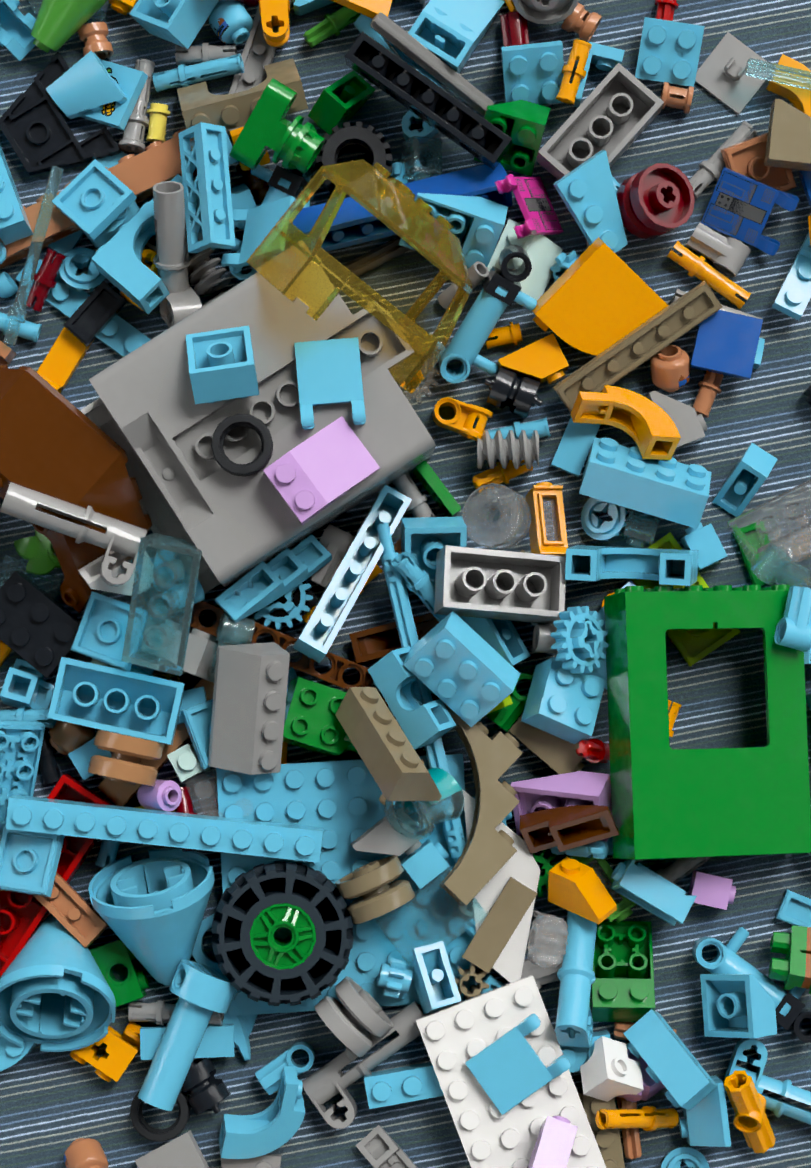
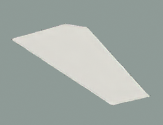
M462 789L468 840L473 823L475 799ZM503 822L495 830L506 832L514 840L512 846L517 852L473 898L476 932L510 877L537 892L541 870L533 855L530 854L525 841ZM535 899L492 967L510 983L521 979Z

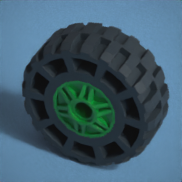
M274 861L275 863L266 865L263 863L253 867L252 870L245 874L242 873L224 891L213 917L212 946L223 975L225 974L230 980V984L237 991L241 990L247 994L248 998L256 1002L258 1000L268 1002V1005L271 1006L290 1003V1006L301 1004V1001L308 998L312 1000L321 995V991L328 986L331 987L338 980V975L342 969L345 970L348 964L350 950L353 947V922L346 909L348 906L344 898L339 894L335 884L327 879L324 874L302 863ZM280 927H286L291 931L290 935L284 939L276 938L274 933Z

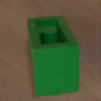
M353 70L323 90L308 116L316 122L320 129L330 135L332 128L338 126L339 129L343 127V123L348 122L376 89Z

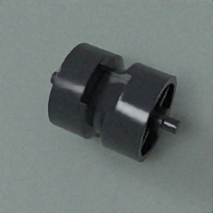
M502 366L496 379L489 380L486 378L484 384L490 386L489 390H491L487 403L501 409L509 406L511 413L523 418H527L531 406L534 407L535 404L538 406L542 405L543 401L537 399L538 395H536L540 381L526 376L518 379L516 372Z
M203 1058L198 1062H192L181 1088L182 1092H189L190 1096L187 1101L195 1115L207 1109H213L214 1113L217 1114L221 1111L218 1107L219 1102L231 1094L222 1079H215L216 1069L210 1058Z

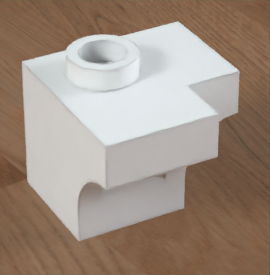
M603 1036L594 1041L592 1056L586 1063L580 1066L583 1095L608 1102L619 1095H637L643 1091L640 1061L628 1058L626 1044Z

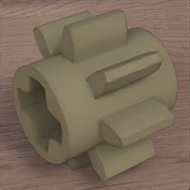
M470 963L469 969L465 970L457 966L459 974L457 978H454L458 985L459 994L463 993L465 1000L481 995L482 988L490 987L488 983L483 982L481 979L486 975L485 971L475 972V965ZM469 976H472L477 984L471 985L470 990H467L463 981H468Z

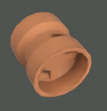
M578 3L573 13L564 20L561 28L567 32L573 31L579 35V39L589 42L602 16L596 12L590 13L586 11L584 5Z
M105 22L87 23L78 30L80 40L85 42V47L83 48L84 56L92 51L99 59L103 60L114 54L112 44L106 38L109 31Z

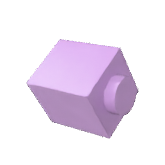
M693 871L688 896H697L694 903L727 910L728 904H733L736 886H732L733 879Z

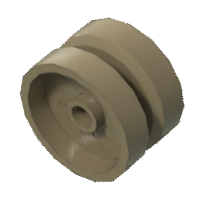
M397 855L363 865L335 882L339 894L344 899L358 897L346 908L353 924H360L380 917L399 908L415 897L408 880L394 881L404 871Z

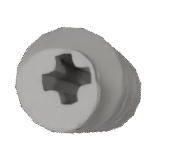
M187 243V253L192 261L188 266V274H191L189 276V283L196 285L194 292L197 295L216 292L230 283L231 279L221 280L220 278L226 272V269L215 268L221 261L220 257L212 259L209 257L215 249L207 248L198 253H189Z
M484 430L482 438H477V468L482 469L485 460H487L490 469H494L497 460L500 461L503 469L507 468L509 460H512L515 469L519 468L522 460H524L527 469H531L534 460L537 461L539 467L538 431L534 430L531 438L528 439L525 430H521L518 439H516L513 430H509L506 439H503L501 431L497 430L494 438L491 439L488 430Z

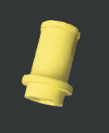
M151 103L150 109H147L149 126L146 140L150 142L162 141L163 143L166 141L167 116H170L171 112L168 111V105Z

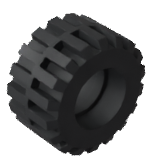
M357 121L356 126H350V122L343 123V128L339 129L338 126L332 128L330 135L327 133L324 135L325 142L316 158V165L321 185L329 191L330 196L333 198L337 196L343 199L387 187L392 173L391 148L389 143L385 142V136L381 132L378 134L375 132V127L369 125L366 128L363 127V122ZM351 149L362 150L372 158V167L363 176H345L337 169L336 165L340 155Z

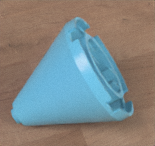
M181 848L148 850L149 858L132 862L130 855L123 857L101 869L92 878L88 887L91 905L155 981L164 986L171 985L180 961L182 959L190 960L215 880L213 867L210 866L207 856L194 850L183 852Z
M53 915L48 916L0 977V1035L9 1042L21 1047L25 1040L40 1044V1051L65 1052L81 1049L98 1042L108 1034L110 1023L115 1022L116 1000L89 948H85Z

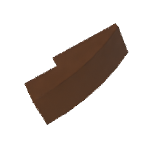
M431 613L414 617L418 639L420 640L439 623ZM396 622L349 634L357 664L383 658L392 650L401 648Z
M565 806L540 810L520 816V832L530 854L556 846L559 852L619 835L618 828L608 806Z

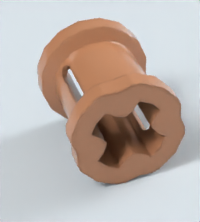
M664 81L660 97L664 102L662 109L665 107L682 109L684 113L689 114L694 87L689 86L688 89L670 86L669 82Z

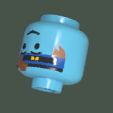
M220 0L209 16V25L222 43H235L238 45L249 38V32L253 27V19L241 2L236 0Z

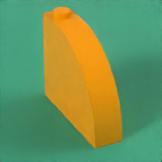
M598 237L537 300V305L532 310L536 316L532 320L545 332L550 328L558 337L572 347L598 356L669 305Z

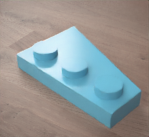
M601 150L553 185L589 245L599 237L616 253L628 245L607 153L606 150Z

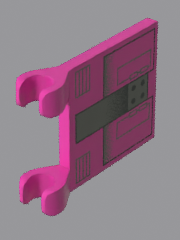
M508 174L506 179L494 182L499 194L513 191L524 216L525 223L513 227L518 239L531 235H554L563 232L540 177H514L513 174Z

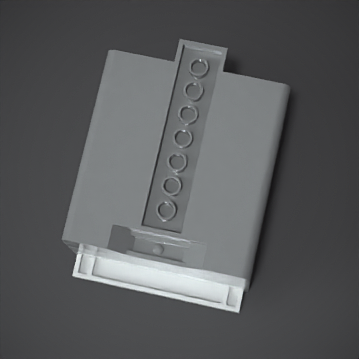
M305 242L90 378L89 381L100 398L80 410L125 450L129 460L125 466L129 477H135L142 495V499L139 501L143 514H149L152 522L150 529L163 549L167 547L176 548L190 575L194 574L200 581L204 594L220 584L226 589L231 587L262 561L265 563L269 562L287 547L290 549L382 490L385 484H391L394 480L413 470L421 462L430 459L436 446L431 435L389 372L390 369L414 354L411 345L380 298L352 315ZM249 325L259 395L242 399L222 400L214 403L195 404L189 375L186 335ZM358 337L366 415L365 424L354 425L351 403L313 406L314 428L302 429L294 343ZM236 414L253 415L263 421L270 430L273 441L272 457L266 467L257 474L246 477L235 476L223 470L215 460L211 448L212 435L218 424L227 417ZM342 416L380 469L302 525L266 477L263 470ZM240 426L233 428L227 433L223 448L229 460L236 464H247L258 457L261 452L262 443L260 436L255 430Z

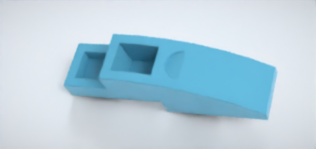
M809 232L772 305V308L798 321L811 298V245Z

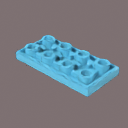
M0 721V839L4 826H6L9 797L13 795L33 797L46 727L43 722Z

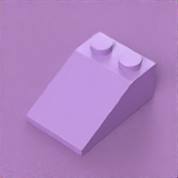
M341 416L265 468L263 472L300 523L304 525L379 470L380 467Z
M576 771L511 783V786L517 792L515 797L520 801L513 809L516 833L522 836L520 832V816L540 810L575 805L608 806L612 814L610 774Z

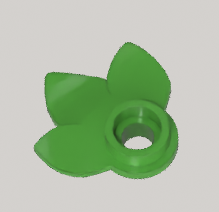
M35 530V536L14 541L17 553L25 560H29L26 565L27 572L34 575H45L54 568H61L57 556L54 555L55 551L51 541L43 534Z

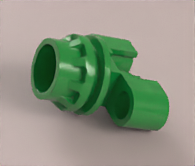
M273 78L263 91L232 147L229 156L248 168L255 170L269 147L275 151L272 157L273 163L277 164L280 160H283L282 167L285 169H297L305 174L317 158L324 145L325 138L317 134L313 124L307 122L305 125H302L304 117L298 115L293 122L285 119L297 97V92Z

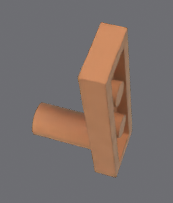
M57 872L51 897L33 895L85 948H88L108 927L101 916Z

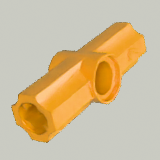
M745 1070L734 1071L730 1076L725 1077L724 1080L725 1090L735 1112L733 1124L739 1131L743 1132L748 1147L752 1148L754 1153H765L769 1148L774 1147L776 1139L765 1113L766 1099L757 1092L752 1077L748 1076Z

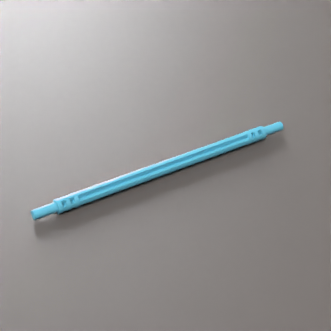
M379 524L376 527L380 543L384 549L383 556H380L401 648L406 646L412 647L419 639L406 583L401 574L392 566L394 558L399 553H395L389 524ZM417 678L414 684L416 698L422 704L432 702L430 689ZM440 737L432 744L425 746L429 768H440L450 774L442 738ZM452 794L438 801L450 858H454L456 864L466 845L455 794Z

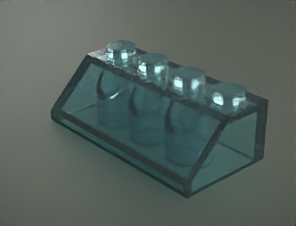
M158 533L140 538L122 654L123 662L179 676L183 674L202 555L200 549H197V547L186 540Z

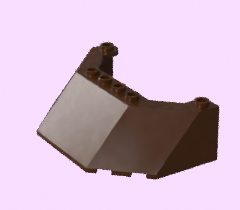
M0 364V497L2 499L5 498L9 484L12 482L86 509L90 505L97 513L146 529L148 533L152 527V522L149 514H143L139 501L142 499V495L135 477H129L125 466L129 460L125 450L31 367L21 366L18 369H9L7 365ZM36 506L38 511L104 534L106 530ZM31 523L37 532L43 534L52 543L65 576L60 586L63 601L68 606L73 607L78 613H81L87 606L91 592L101 594L103 591L91 589L78 570L103 556L106 549L87 542L75 543L76 539Z

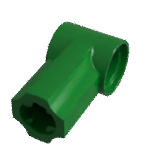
M520 673L518 681L523 678L532 681L533 676L528 673ZM516 686L510 694L513 704L486 715L507 732L524 711L528 695L518 694Z

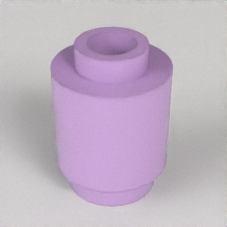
M156 780L155 786L142 784L138 789L137 798L145 809L173 811L181 802L182 792L180 786L175 781Z

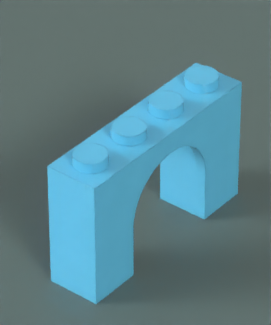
M179 174L171 180L183 185L182 177ZM198 196L197 201H196V203H195V204H196V211L198 210L199 205H200L199 196ZM153 198L146 202L128 223L123 224L106 244L100 246L96 254L91 258L99 272L147 314L170 294L162 279L142 263L143 249L148 240L155 235ZM200 227L198 232L200 240H203L202 227Z
M575 545L566 548L565 580L644 579L659 581L661 585L691 586L697 582L699 550Z

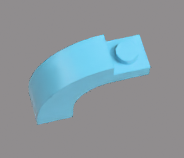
M283 1066L276 1099L262 1112L253 1115H223L218 1139L221 1158L250 1159L263 1156L280 1148L294 1136L301 1126L306 1113L302 1095L303 1083L302 1080H298L296 1067Z

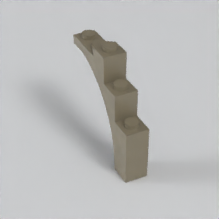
M444 703L456 723L454 729L462 740L470 760L475 786V810L472 827L463 852L452 870L439 885L460 906H467L517 852L512 846L514 840L503 830L498 832L495 828L520 802L515 797L517 794L515 789L505 781L500 783L498 779L522 755V752L518 749L520 746L519 742L509 733L504 735L500 731L490 739L487 736L489 733L488 729L481 722L478 721L474 726L470 727Z

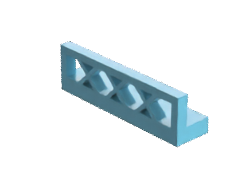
M200 122L178 133L189 253H198L210 247L230 249L236 246L225 126ZM194 137L195 145L191 152L190 138ZM195 167H197V176L194 181L193 172L195 170ZM198 196H199L200 205H199L198 210L196 211V204H195V203H196L197 198H198ZM200 227H202L203 240L201 241L198 240V232Z

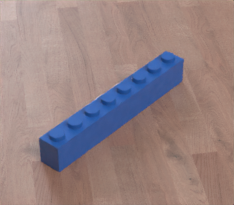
M501 163L498 164L495 170L483 164L294 210L287 253L304 242L315 255L403 233L417 193L477 196L510 207L512 206V191L499 194L494 183L506 179L508 174Z

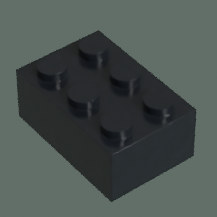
M14 571L0 588V640L46 678L53 677L59 669L61 657L69 658L74 652L71 650L81 621L23 572Z

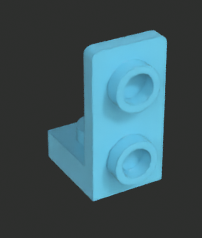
M589 42L592 47L584 68L586 76L580 81L573 107L578 108L580 106L590 63L596 64V67L600 70L610 72L618 63H622L625 50Z

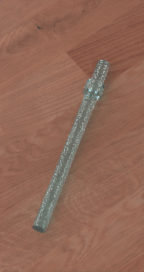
M56 166L51 168L13 307L10 306L7 315L9 323L3 343L12 346L16 344L21 323H25L28 311L25 308L54 204L52 200L57 196L64 169Z

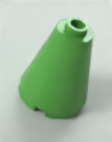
M42 0L31 35L35 38L33 44L47 53L50 49L57 51L105 5L107 0Z

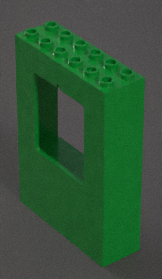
M691 585L674 589L673 586H655L654 588L644 589V586H626L622 589H614L613 595L604 597L605 631L608 632L605 636V641L608 643L606 648L611 808L612 817L619 831V835L613 836V858L639 860L811 853L804 651L781 646L774 641L776 626L779 620L784 617L790 585H771V587L762 588L761 585H743L732 588V585H716L713 588ZM713 623H715V629L760 628L763 631L767 745L765 747L670 748L665 636L667 630L713 629Z

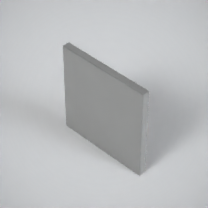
M727 32L697 70L695 83L739 115L775 70V67Z

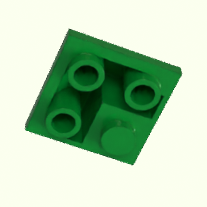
M525 100L487 106L484 119L512 138L511 148L500 161L504 169L532 176L551 108ZM474 157L475 161L481 162L476 157Z

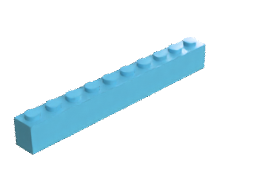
M21 795L9 797L5 829L316 863H320L324 828Z

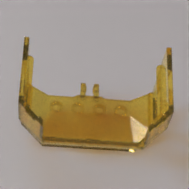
M361 159L321 166L246 262L292 302L299 298L310 308L306 313L315 321L318 320L338 293L342 291L412 347L414 354L390 369L389 372L404 390L412 394L439 361L465 303L473 291L460 240L450 232L454 227L440 215L436 219L431 216L430 213L433 209L419 197L414 201L415 195L402 182L395 178L388 179L391 173L378 162L372 166ZM328 179L336 187L312 230L306 235L292 224L293 220L322 183ZM346 194L440 270L406 314L402 313L321 247ZM450 280L458 286V290L435 332L430 335L415 320L443 284Z

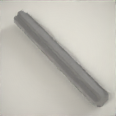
M379 12L372 19L371 28L480 115L485 116L487 106L494 105L490 98L384 13Z

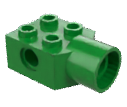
M300 677L292 679L286 697L283 742L329 757L340 755L345 749L358 753L335 715L347 692Z

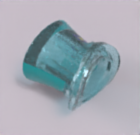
M430 768L427 770L442 795L440 801L385 800L386 818L397 832L412 839H425L432 834L433 828H435L434 825L455 820L462 814L464 809L462 789L455 778L443 769Z

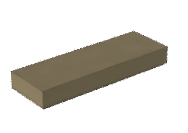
M510 877L462 957L489 973L535 899L537 892Z

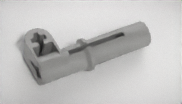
M164 181L153 186L157 253L153 258V263L157 267L158 277L162 279L170 293L159 303L160 315L170 328L200 309L202 304L198 295L189 285L188 266L192 261L187 253L184 186L179 182Z
M12 482L9 484L0 510L1 513L76 539L75 543L87 542L106 549L100 565V575L105 583L116 587L123 585L131 578L147 534L146 529L97 513L90 505L86 509ZM36 506L106 530L104 534L38 511ZM110 550L133 558L132 563L126 561L121 563V569L125 570V574H119L117 578L112 577V570L108 569V565L113 566L117 562V558L109 556Z
M416 1001L390 1018L394 1027L383 1038L369 1033L373 1046L395 1030L399 1035L343 1074L341 1069L359 1057L347 1047L344 1052L302 1081L305 1092L331 1127L335 1129L346 1128L356 1117V1102L346 1088L361 1077L372 1075V1069L421 1035L416 1019L424 1017L426 1014H423L421 1006ZM339 1092L343 1098L337 1102V1105L340 1108L345 1106L348 1109L345 1113L346 1118L342 1115L338 1117L334 1115L337 1109L335 1104L327 1109L324 1106L325 1102Z

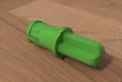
M343 6L331 15H324L325 20L306 31L303 35L304 39L310 47H314L333 34L336 36L340 35V31L355 22L360 14Z

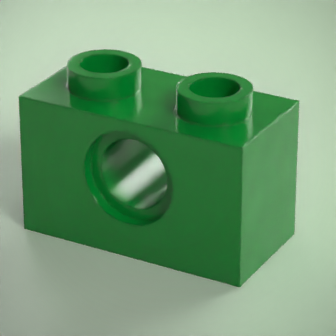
M120 939L90 949L93 958L114 994L116 1007L147 995L145 989L149 988L146 974L143 970L139 972L135 962L137 958ZM121 963L127 967L128 977L125 980H119L113 975L115 964Z

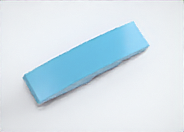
M311 534L292 550L287 547L267 564L262 561L219 595L215 602L237 623L304 582L332 560V554Z

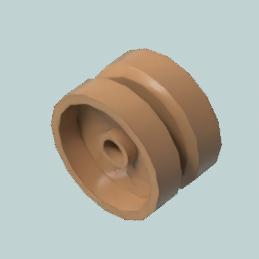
M97 729L94 745L98 749L111 751L112 755L111 757L91 756L88 768L89 773L106 776L107 780L130 785L139 783L155 786L158 770L155 767L140 764L141 758L153 761L160 760L164 743Z

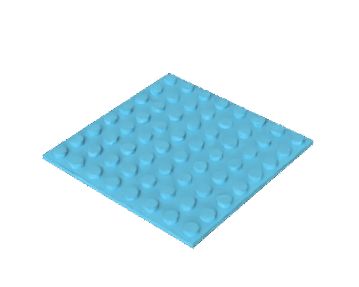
M447 754L446 759L450 775L455 778L461 789L465 791L463 754ZM419 756L424 761L426 769H430L427 756ZM362 759L281 764L279 773L257 775L216 768L219 817L324 828L320 863L221 852L223 893L227 887L229 888L235 882L238 876L263 863L264 865L275 863L274 861L302 863L315 871L318 870L335 884L336 881L363 865L393 856L356 851L351 846L353 841L398 805L404 810L403 801H392L389 806H385L379 801L382 792ZM460 790L454 794L467 843L463 791ZM419 801L404 810L407 815H411L409 816L410 819L424 835L419 840L421 844L428 839L433 845L439 842L449 854L438 802L430 806L428 801ZM417 808H426L433 817L431 820L426 821L424 819L420 820L417 818V815L411 814H417ZM404 852L398 858L401 861L407 855ZM449 854L445 861L450 867L421 889H419L404 869L403 873L394 881L408 880L415 897L406 904L380 917L360 924H353L354 939L353 947L348 957V964L345 970L342 969L338 975V980L331 987L328 986L321 991L320 996L313 1000L311 998L303 1000L298 1005L290 1006V1003L271 1006L268 1005V1002L260 1000L256 1002L248 998L247 994L241 990H236L229 1006V1016L316 1011L314 1006L325 996L334 997L341 1003L336 995L335 986L346 976L353 979L366 990L381 1007L410 1005L414 1001L420 1004L414 984L413 949L443 941L453 975L456 978L459 974L457 966L465 970L469 969L471 963L462 957L472 940L462 928L463 923L469 916L460 911L457 907V902L439 885L454 867V858L451 859ZM358 897L344 900L348 906L353 900L357 899ZM471 901L467 904V910L471 908ZM280 927L275 931L274 936L278 939H284L290 935L291 931L286 927ZM391 958L406 961L405 969L413 971L408 993L400 992L398 999L384 996V988L377 987L381 964L390 965ZM469 976L468 981H463L467 990H470L471 985H475V980L472 976ZM461 993V1001H465L464 994Z

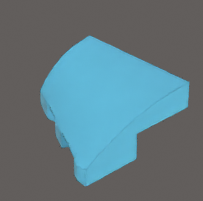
M92 51L87 53L46 88L54 102L70 119L83 116L88 111L97 112L103 110V105L117 101L119 104H123L128 100L117 81L109 75L98 56Z

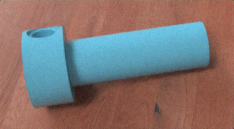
M185 959L180 961L169 987V990L179 997L138 1094V1098L166 1111L173 1110L213 1012L227 1013L236 989L230 984V980L222 972Z

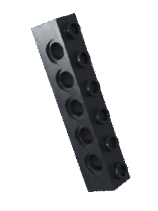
M363 31L344 56L347 66L492 170H495L511 148V137Z

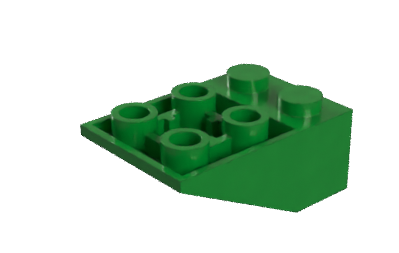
M603 921L599 925L597 924L592 970L595 973L596 980L591 985L590 1009L593 1022H637L651 1009L655 1011L651 922L621 921L618 923L617 921Z

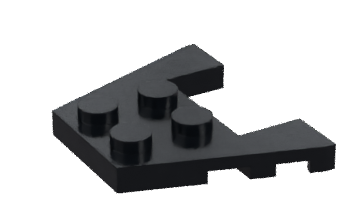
M59 52L51 58L48 66L37 74L30 87L24 94H20L0 118V129L29 175L121 153L119 146L107 127L78 142L50 98L46 88L70 69Z

